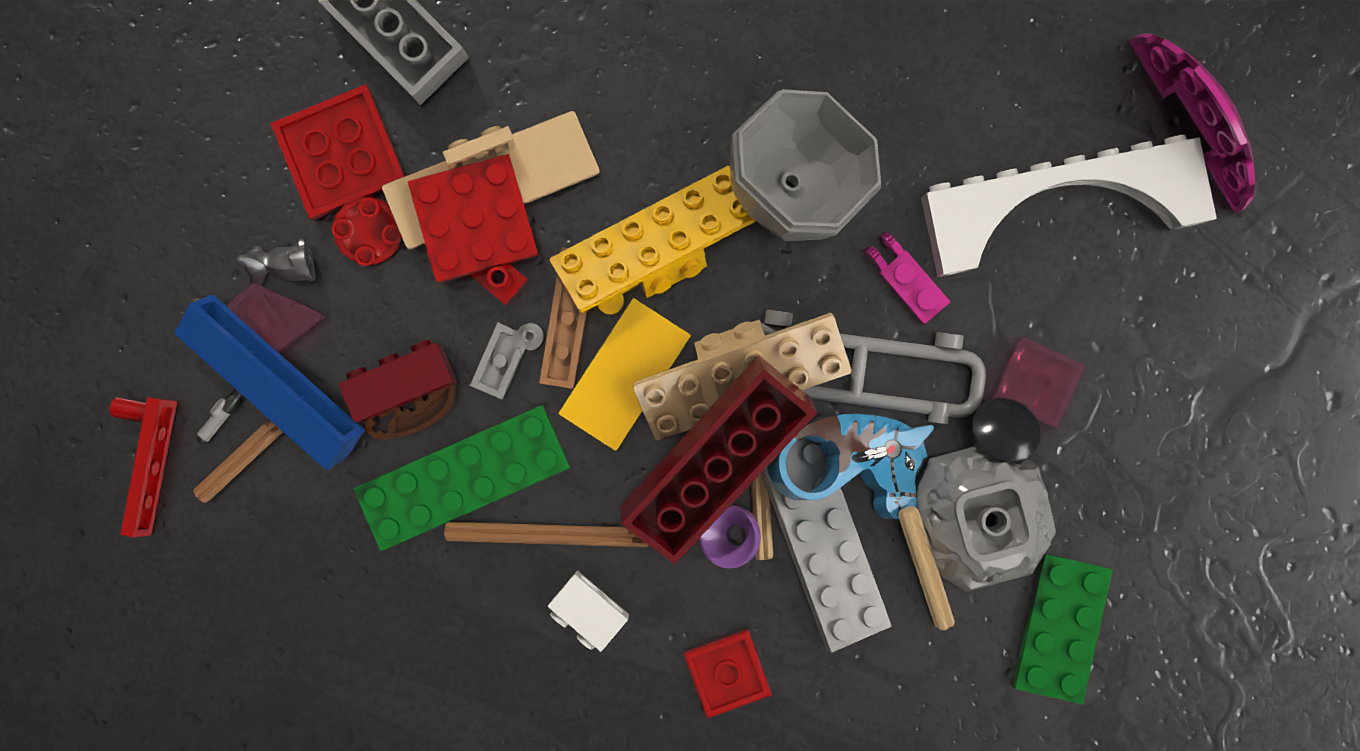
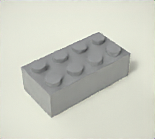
M317 0L419 105L428 99L469 58L463 47L416 0Z

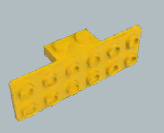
M726 166L550 258V263L577 309L583 313L640 283V287L647 298L654 294L666 292L673 284L685 278L694 277L707 267L704 248L756 221L745 212L735 196L730 180V166Z

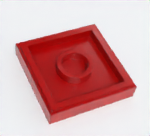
M748 628L684 651L687 665L707 719L772 696Z

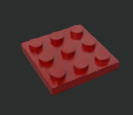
M367 84L270 123L307 215L311 220L335 212L355 198L371 197L383 192V185L405 177Z
M509 154L407 181L437 284L538 256Z

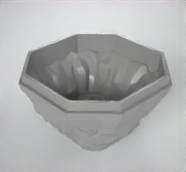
M975 447L930 458L915 483L917 495L916 508L919 510L940 577L965 592L1033 574L1056 534L1048 493L1042 481L1039 467L1028 459L1023 463L1015 464L998 460L987 453L978 451ZM989 513H993L995 516V522L991 526H987L985 523Z

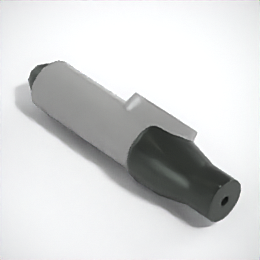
M236 389L224 399H219L210 410L212 416L197 433L198 443L209 442L230 414L238 407L243 395Z

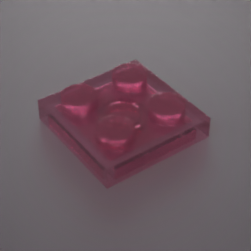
M1020 337L992 399H1013L1025 405L1035 415L1037 421L1052 428H1058L1086 365L1030 339Z

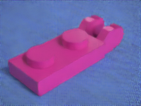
M885 231L880 235L882 243L896 258L887 265L879 251L873 248V246L869 245L864 249V252L880 271L878 274L917 320L924 325L946 307L950 301L907 250L904 251L894 237Z

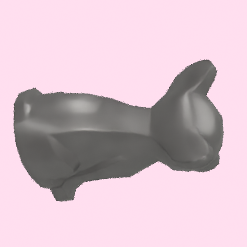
M305 238L299 239L298 243L294 246L277 247L268 253L264 252L261 246H254L246 254L236 257V262L243 266L246 273L251 276L249 280L251 287L260 286L265 281L268 273L291 281L309 280L312 282L316 280L313 254L311 249L307 248Z

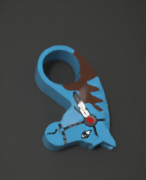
M842 414L811 420L768 465V474L774 487L782 495L793 500H819L826 498L860 474L865 485L874 491L873 506L876 513L883 519H899L898 513L901 509L907 506L917 507L915 476L922 460L927 458L923 441L933 431L934 426L926 425L911 428L891 418L865 414ZM801 438L820 443L819 447L824 454L827 453L828 455L825 457L827 463L825 477L821 484L810 492H805L796 487L790 480L786 470L788 451Z

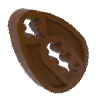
M456 384L429 394L427 400L425 398L415 400L414 406L416 409L414 411L410 408L403 409L400 406L379 415L380 418H386L394 412L396 413L387 424L388 432L384 430L376 431L375 427L378 425L377 417L367 420L365 422L367 433L378 440L392 439L415 434L432 426L445 417L452 409L456 399Z

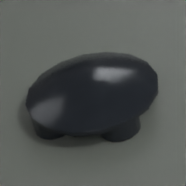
M992 399L981 405L973 417V444L978 451L987 453L998 460L1015 464L1023 463L1036 451L1040 442V426L1035 415L1025 405L1013 399Z

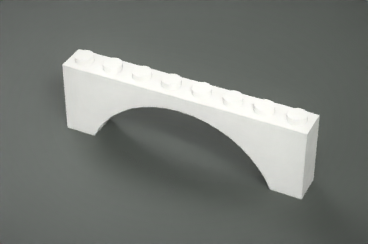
M1186 134L1164 139V145L1153 147L1152 141L1132 145V151L1120 154L1118 148L1098 152V158L1085 160V155H1079L1064 159V165L1052 167L1051 162H1044L1030 166L1031 172L1018 174L1017 169H1010L996 173V179L984 181V176H975L964 179V185L951 188L949 182L930 186V192L923 195L921 200L937 277L967 272L978 268L985 245L1000 221L1026 198L1056 187L1091 185L1119 191L1150 208L1163 220L1170 230L1203 224L1217 219L1200 137L1187 140Z

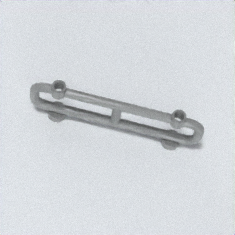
M766 310L764 323H761L765 336L791 327L793 313ZM936 332L935 345L931 346L840 334L844 348L854 349L849 390L813 386L802 390L811 399L928 414V422L948 424L949 417L965 418L974 414L980 407L984 395L986 370L982 360L975 353L962 350L963 335ZM868 351L966 364L972 370L969 398L963 404H950L862 392Z

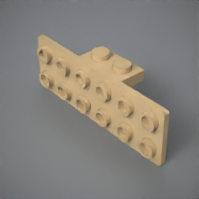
M570 111L514 134L511 133L509 126L504 128L493 126L484 130L479 138L468 141V139L457 140L448 146V150L443 151L446 161L382 186V190L407 249L411 250L424 245L425 241L407 181L509 154L523 203L526 204L599 174V168L576 113Z
M828 313L766 336L760 319L754 322L740 323L734 329L720 334H709L700 341L694 342L698 360L638 380L633 383V389L655 440L659 441L690 430L758 355L801 390L848 375L852 370L834 315Z

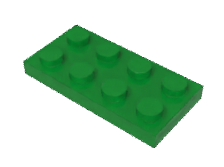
M1045 553L1038 568L1013 680V688L1083 705L1113 569Z

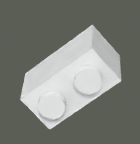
M578 570L548 605L552 610L550 615L557 623L563 627L569 624L579 633L576 637L584 646L590 650L596 647L600 652L629 618V614Z

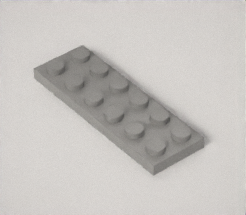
M801 438L788 451L786 470L790 480L796 487L805 492H810L816 489L825 477L827 468L825 457L828 455L823 453L819 447L820 443ZM767 466L761 472L826 651L832 653L892 627L841 487L823 499L793 500L782 495L774 487L770 480Z

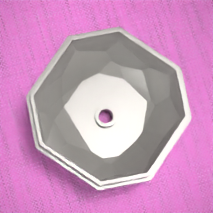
M782 89L766 101L731 136L730 180L732 190L745 212L751 218L784 241L822 240L835 236L881 189L877 139L828 92ZM786 181H790L794 188L789 187Z

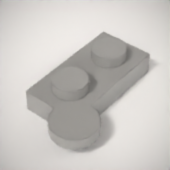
M497 322L470 386L503 400L525 349L536 350L542 345L544 332L541 327L534 323H526L516 331Z

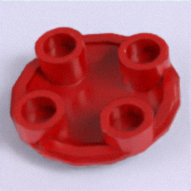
M359 197L344 204L336 214L332 225L334 241L340 252L351 261L357 262L362 266L379 264L389 259L399 248L402 238L390 206L385 201L374 197Z

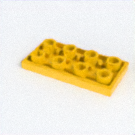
M633 298L558 414L617 451L643 411L633 389V383L669 370L691 335Z

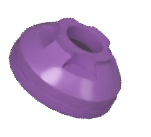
M730 505L699 540L703 553L713 564L730 569L745 565L754 558L760 546L761 532L758 522L752 513L741 506ZM734 525L741 526L745 531V540L741 545L733 543L730 538V530Z

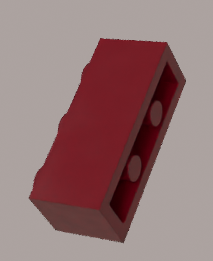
M425 340L411 346L412 353L399 358L398 353L378 360L379 367L367 371L366 367H361L347 373L346 377L348 380L338 383L354 423L365 422L457 383L442 344L436 342L431 344L430 340Z

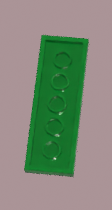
M541 405L353 488L381 552L567 470L571 466L544 405Z

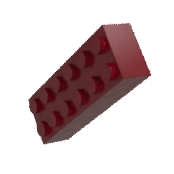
M758 355L620 506L621 525L673 564H676L817 414L811 397Z

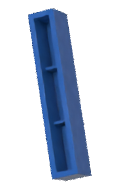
M212 294L189 304L174 333L326 471L349 456L365 431L358 423H354L349 415L216 296Z

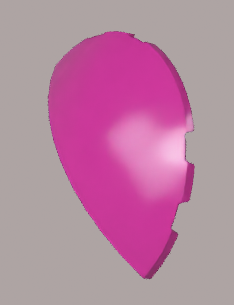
M1143 33L1128 40L1162 97L1165 98L1176 92L1211 149L1203 154L1205 166L1235 214L1245 209L1251 203L1255 190L1253 155L1243 122L1226 91L1199 61L1167 39Z

